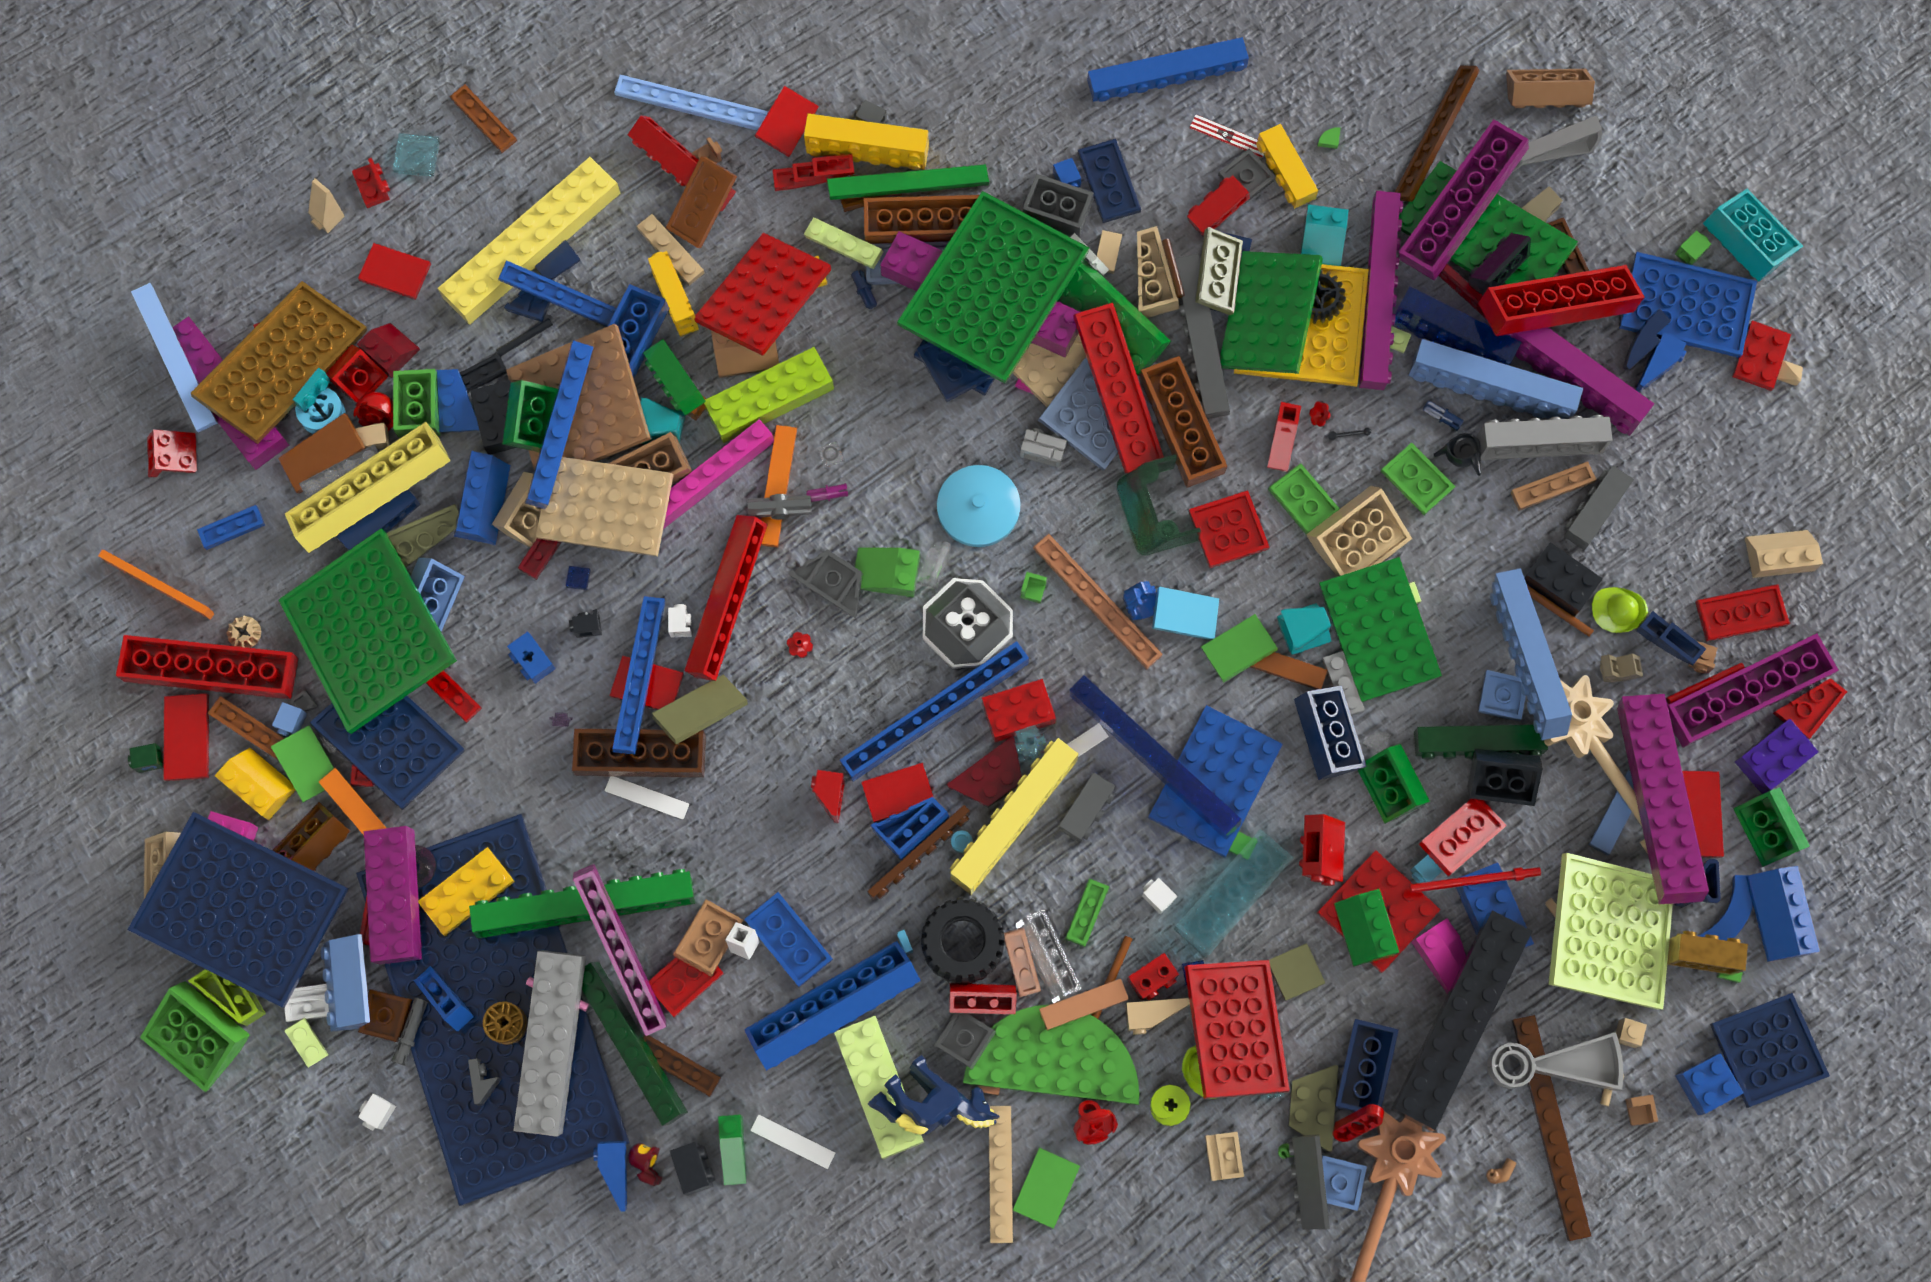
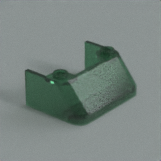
M1176 454L1143 463L1121 477L1117 482L1116 490L1136 551L1141 555L1154 554L1199 540L1200 527L1180 533L1175 522L1171 520L1158 522L1147 488V484L1153 483L1158 479L1160 472L1174 469L1177 460Z

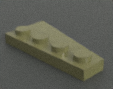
M455 504L387 533L405 568L455 531L459 512Z

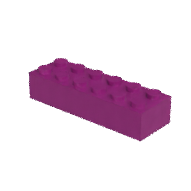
M408 826L363 831L370 960L372 963L379 965L422 959L414 829Z

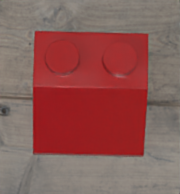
M351 345L326 373L330 381L355 403L366 393L374 392L388 378L360 348Z
M817 770V775L812 776V792L815 793L816 799L833 822L839 823L845 786L843 773Z

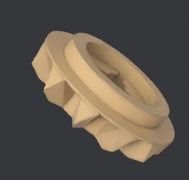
M247 616L235 618L229 624L228 631L226 632L228 641L233 646L251 648L258 643L261 637V627L254 618ZM247 627L246 631L250 636L242 635L240 637L241 634L237 629L244 630Z

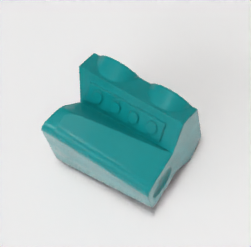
M642 397L640 403L651 439L640 444L646 445L670 432L678 439L680 444L685 414L682 411L669 409L648 398Z
M1317 603L1303 608L1281 610L1282 615L1277 616L1278 625L1288 651L1292 655L1332 642L1329 632L1331 623L1325 608L1319 607Z

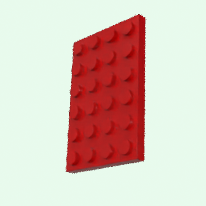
M762 233L695 315L694 320L696 323L764 356L829 274L831 265L766 233Z
M1269 960L1185 966L1203 1098L1211 1099L1289 1092Z

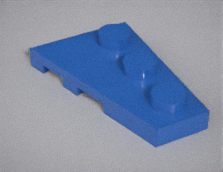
M437 370L439 431L441 433L479 431L475 410L459 370Z

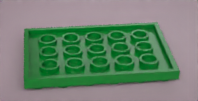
M1242 252L1234 313L1228 317L1220 355L1221 368L1299 374L1323 260L1321 255Z
M1400 557L1319 583L1361 702L1442 676Z

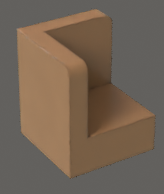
M1653 1095L1625 1099L1632 1126L1658 1122Z

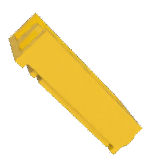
M668 252L654 253L648 258L650 268L661 295L668 304L669 313L679 336L682 337L699 330L698 324L694 320L695 314L689 304Z

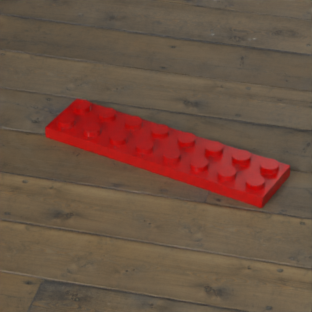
M1109 303L1074 314V321L1125 474L1165 461L1114 304Z

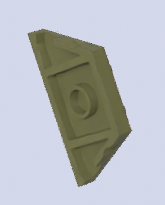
M1338 1065L1328 1067L1291 1082L1288 1127L1303 1136L1320 1135L1321 1147L1327 1152H1332Z

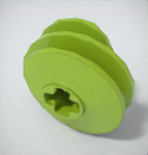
M1162 1086L1155 1091L1151 1098V1114L1162 1125L1174 1126L1180 1124L1187 1118L1190 1112L1189 1097L1178 1086ZM1168 1100H1172V1104L1176 1105V1108H1173L1172 1111H1168V1107L1164 1105Z

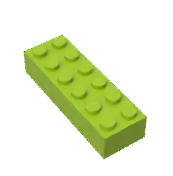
M812 347L705 399L704 406L722 442L726 443L736 438L759 419L765 424L834 390V385L815 347Z

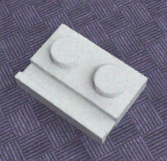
M1075 233L1070 237L1087 246ZM1089 249L1085 257L1089 260L1088 263L1096 271L1099 270L1102 275L1106 274L1109 269Z
M327 984L295 988L285 1006L286 1022L299 1021L304 1017L306 1020L327 1017L329 1012L328 1004L325 1002Z

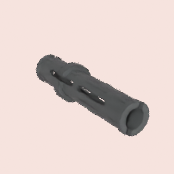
M414 998L403 1032L397 1039L398 1045L391 1060L392 1062L405 1066L411 1047H414L415 1042L413 1041L428 1004L427 1001Z

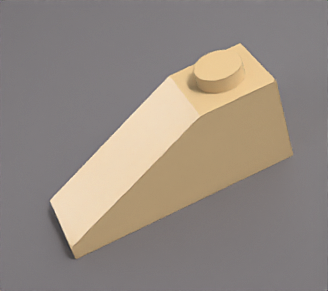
M314 179L312 181L308 213L313 219L311 223L318 230L323 229L329 233L345 216L330 190L317 179Z
M1189 998L1126 1003L1128 1032L1133 1031V1035L1146 1034V1030L1152 1029L1189 1006Z

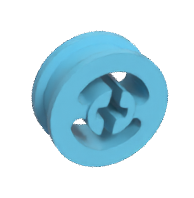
M329 388L321 391L315 401L328 417L327 420H324L314 405L308 407L305 412L296 405L295 412L299 422L311 434L316 433L343 413L346 414L344 404L338 395Z

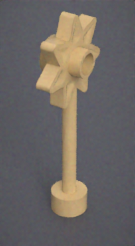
M1587 675L1579 678L1572 687L1561 681L1572 712L1568 734L1544 740L1545 744L1550 746L1566 740L1577 758L1585 756L1590 750L1642 826L1635 791L1601 743H1605L1613 738V732L1601 718L1613 707V700L1592 697L1590 678ZM1645 839L1640 841V844L1648 854Z

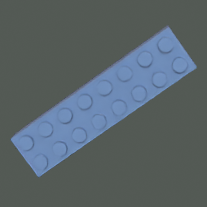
M1424 339L1421 340L1414 355L1408 375L1419 382L1427 381L1439 388L1453 389L1458 394L1466 393L1478 400L1492 401L1497 406L1505 405L1517 412L1531 413L1536 418L1549 419L1561 417V419H1569L1573 417L1578 409L1583 388Z
M1520 568L1496 573L1495 581L1492 582L1493 593H1490V600L1493 606L1496 605L1497 621L1502 623L1504 641L1509 643L1508 652L1510 658L1515 661L1516 676L1521 678V691L1523 696H1527L1529 714L1534 716L1535 732L1540 734L1541 740L1565 736L1568 734L1572 712L1522 570Z

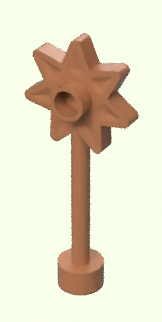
M1384 1111L1383 1122L1377 1127L1378 1136L1362 1139L1357 1142V1147L1376 1159L1368 1177L1369 1182L1377 1183L1384 1180L1350 1282L1366 1281L1397 1187L1403 1196H1410L1413 1193L1417 1175L1430 1178H1440L1442 1176L1441 1169L1430 1154L1446 1140L1444 1134L1423 1132L1422 1127L1405 1117L1398 1122Z

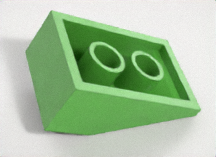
M858 548L855 568L863 573L861 590L914 597L920 562V550L906 548Z

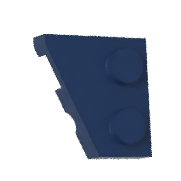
M521 290L518 293V297L510 304L507 303L504 308L508 312L543 322L550 302Z

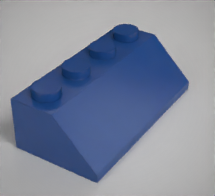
M471 451L454 537L496 545L499 529L494 527L492 523L504 504L511 465L493 455Z
M1798 866L1779 868L1746 876L1767 962L1807 956L1820 952Z

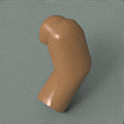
M1506 1158L1502 1168L1487 1171V1180L1493 1184L1507 1182L1517 1163Z

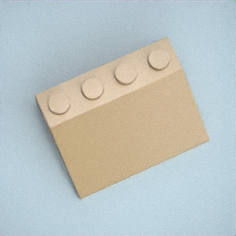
M1374 486L1368 487L1306 534L1317 553L1337 577L1383 562L1412 539L1382 488Z

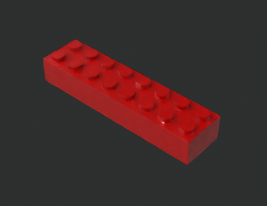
M1627 265L1489 287L1478 304L1494 334L1500 336L1633 313L1645 297Z
M124 635L116 677L123 682L291 699L299 658L292 652Z

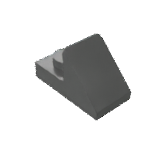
M476 1058L468 1060L474 1104L481 1106L484 1105L495 1090L501 1078L495 1077L484 1080V1076H487L485 1063Z

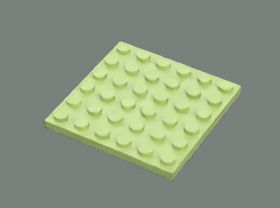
M1570 853L1562 854L1549 985L1657 1010L1663 1009L1673 904H1658L1652 874Z

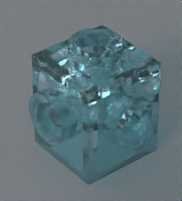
M1036 725L1015 731L1018 742H1015L1018 755L1023 754L1024 759L1029 758V760L1040 758L1041 754L1044 753L1043 746H1046L1047 743L1043 733H1038Z

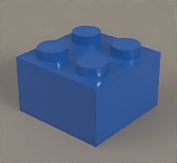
M1721 1053L1712 1055L1675 1075L1697 1115L1706 1114L1743 1094L1741 1087Z

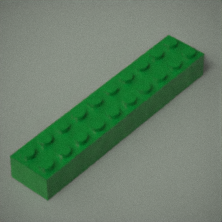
M685 869L673 870L672 874L664 875L663 872L653 873L650 875L651 877L643 879L642 876H633L628 878L629 881L624 882L614 879L607 881V884L604 885L618 916L695 904L690 871L685 872ZM576 886L565 887L561 892L544 890L541 891V895L532 896V893L520 894L519 898L516 899L500 897L497 898V902L488 903V900L474 902L475 905L469 906L472 932L477 938L591 921Z

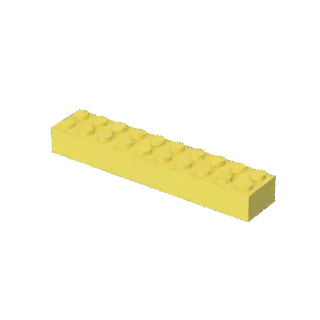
M591 157L586 159L438 287L443 299L469 325L513 288L498 280L506 260L530 271L535 269V266L564 240L567 241L621 194L617 182Z

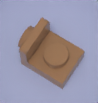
M710 137L706 139V145L692 152L698 159L701 156H705L716 164L722 161L720 154L722 149L718 142H713Z
M1697 641L1706 650L1693 666L1690 664L1688 666L1694 668V671L1698 673H1709L1715 667L1714 659L1718 648Z

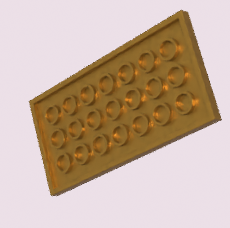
M301 281L191 392V397L258 444L296 405L292 399L318 368L327 373L340 356L367 332V327Z

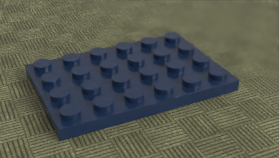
M408 696L395 703L352 734L347 732L333 703L328 705L310 722L313 728L401 810L407 807L465 752L464 748Z

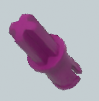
M846 483L829 487L825 485L826 487L806 491V495L811 496V502L827 499L830 501L833 498L848 497Z

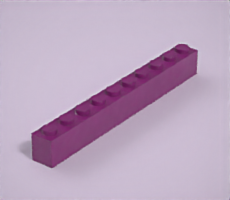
M1376 190L1372 200L1368 256L1369 272L1359 388L1384 390L1386 385L1391 382L1392 372L1388 371L1389 364H1392L1393 352H1390V345H1393L1394 333H1391V326H1394L1396 317L1395 314H1392V310L1396 306L1397 295H1394V288H1397L1398 276H1395V269H1398L1399 257H1396L1397 250L1399 251L1401 239L1397 237L1402 227L1399 213H1402L1403 209L1400 193Z

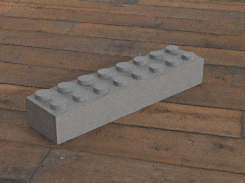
M544 950L537 952L513 1131L557 1137L563 1134L586 956Z

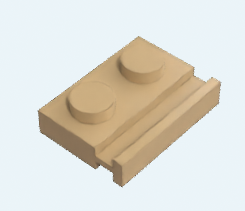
M1238 1132L1205 1136L1211 1181L1244 1177Z

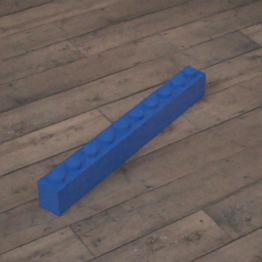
M1016 641L841 758V766L852 782H854L1029 664V657Z

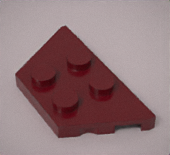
M1011 736L950 781L947 787L989 808L1018 786L1017 783L1022 777L1015 738Z

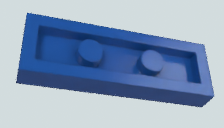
M254 505L199 528L197 531L204 548L208 550L265 526L258 506Z

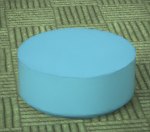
M963 830L955 832L951 838L952 848L956 852L965 853L963 852L971 841L973 842L972 836Z

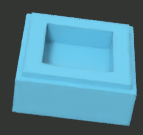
M905 930L897 932L898 940L906 955L913 953Z

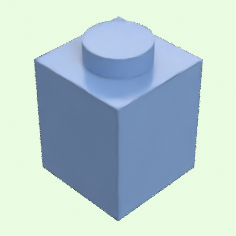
M282 702L272 726L278 730L277 734L289 737L301 730L307 713L300 708Z

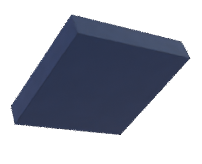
M564 240L535 267L542 276L553 280L581 260L568 242Z

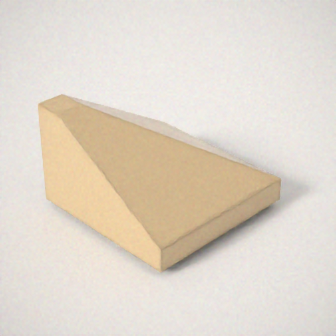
M1783 360L1777 380L1797 386L1801 382L1803 367Z

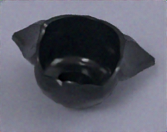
M1470 433L1457 435L1443 448L1434 453V457L1446 454L1448 461L1456 467L1466 468L1472 465L1478 476L1482 474L1479 451L1480 441Z

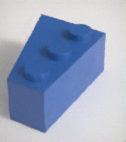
M931 797L909 807L906 811L897 815L893 814L888 819L879 823L876 822L870 826L880 840L902 861L948 820L949 815L936 799Z

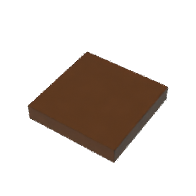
M369 989L368 1006L370 1022L361 1026L358 1033L397 1042L398 1037L403 1032L412 999Z

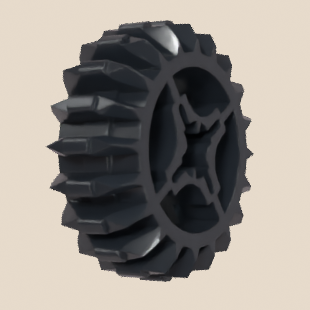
M1322 269L1320 270L1313 304L1315 308H1312L1311 319H1313L1314 324L1317 322V319H1320V322L1323 324L1325 318L1331 321L1333 315L1337 317L1339 310L1343 309V303L1346 300V297L1343 296L1345 289L1341 288L1343 285L1342 281L1336 282L1337 275L1331 278L1330 271L1322 274ZM1334 298V302L1330 306L1323 307L1324 302Z

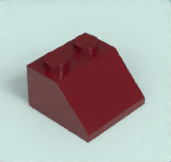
M391 323L371 329L357 343V346L391 378H393V371H400L420 350L417 345Z

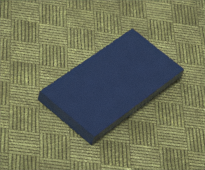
M1113 139L1079 149L1077 153L1091 192L1094 193L1093 198L1102 223L1140 213L1141 207L1117 140Z

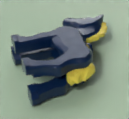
M922 1055L912 1062L910 1066L911 1071L909 1072L928 1093L922 1103L906 1096L901 1087V1079L896 1074L884 1085L896 1106L889 1102L886 1095L882 1092H879L868 1103L871 1108L879 1111L891 1123H898L900 1127L905 1128V1131L919 1135L929 1134L940 1125L945 1127L952 1120V1117L958 1118L966 1125H972L974 1128H987L990 1125H995L997 1123L995 1119L1000 1117L994 1113V1110L990 1109L981 1088H973L968 1100L954 1086L943 1081L937 1074L933 1073L928 1068L926 1059Z

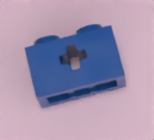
M528 631L507 646L511 651L508 654L515 664L518 662L521 664L523 669L520 672L527 681L532 679L536 684L556 669ZM529 655H530V656L532 657V659H533V661H531V662H529V661L527 660V657H528Z

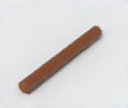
M1527 585L1532 599L1590 637L1594 631L1593 629Z
M1124 936L1104 985L1116 980L1133 940L1132 938ZM1102 1010L1091 1015L1099 1019Z

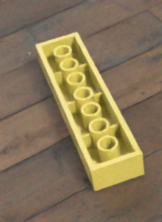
M425 422L286 512L285 516L296 540L310 553L331 538L336 537L340 532L354 525L360 519L373 513L380 506L390 502L394 497L408 490L420 480L425 479L437 469L442 468L451 460L439 437L428 423Z
M1059 738L1055 742H1049L1044 749L1045 752L1042 759L1038 757L1030 767L1032 768L1028 776L1024 774L1017 783V790L1015 792L1011 791L1004 799L1003 808H997L990 817L991 823L988 826L985 824L977 833L978 837L975 843L971 841L963 851L965 852L964 857L961 860L957 858L950 867L951 880L970 895L974 893L1077 763L1079 753Z

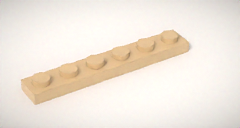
M990 1106V1109L1000 1116L999 1119H995L997 1121L995 1125L989 1126L990 1243H1013L1011 1106Z

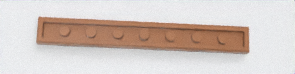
M1050 534L1046 535L1033 547L1036 553L1146 670L1162 657L1163 654Z

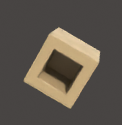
M1627 1018L1619 1020L1616 1029L1619 1044L1632 1048L1642 1046L1647 1025Z

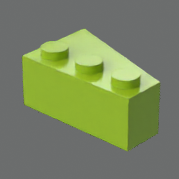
M206 969L188 980L240 1024L248 1026L266 1014L254 993Z

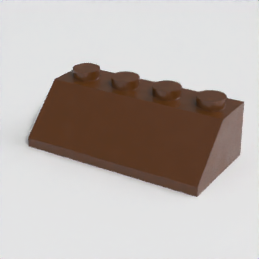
M318 802L272 851L315 872L317 866L331 855L332 850L346 839L350 830L325 806Z

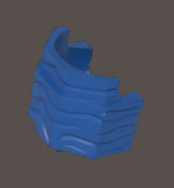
M1149 581L1139 582L1124 591L1123 600L1132 620H1142L1154 615L1157 592L1154 589L1155 586H1151Z

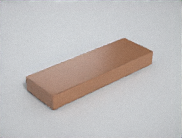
M1024 928L1004 933L1005 945L1019 996L1023 997L1041 992Z

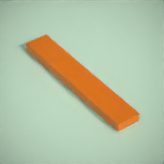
M776 425L764 498H770L771 495L775 494L787 495L797 435L796 427ZM761 518V521L768 525L761 544L762 546L778 548L783 519Z
M101 550L98 555L106 563L210 620L213 617L214 612L209 607L105 550Z

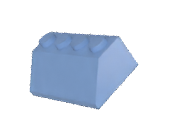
M418 558L410 577L437 626L442 631L465 576L432 558Z
M362 934L329 940L321 948V958L325 962L323 980L327 984L325 1002L329 1007L327 1024L330 1026L331 1031L358 1029L370 1022Z

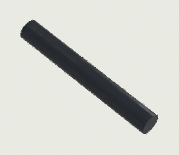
M549 318L496 349L499 356L501 357L553 325Z

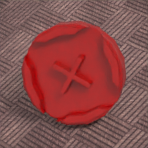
M1087 1100L1079 1105V1119L1075 1123L1073 1130L1079 1142L1083 1141L1084 1144L1091 1145L1103 1142L1109 1138L1108 1134L1116 1131L1118 1123L1113 1112L1101 1109L1095 1101ZM1087 1109L1093 1110L1091 1112L1084 1113V1111Z

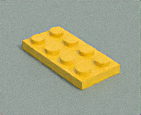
M487 847L421 898L419 904L440 932L446 936L470 917L469 906L475 905L474 902L488 900L490 902L515 881Z

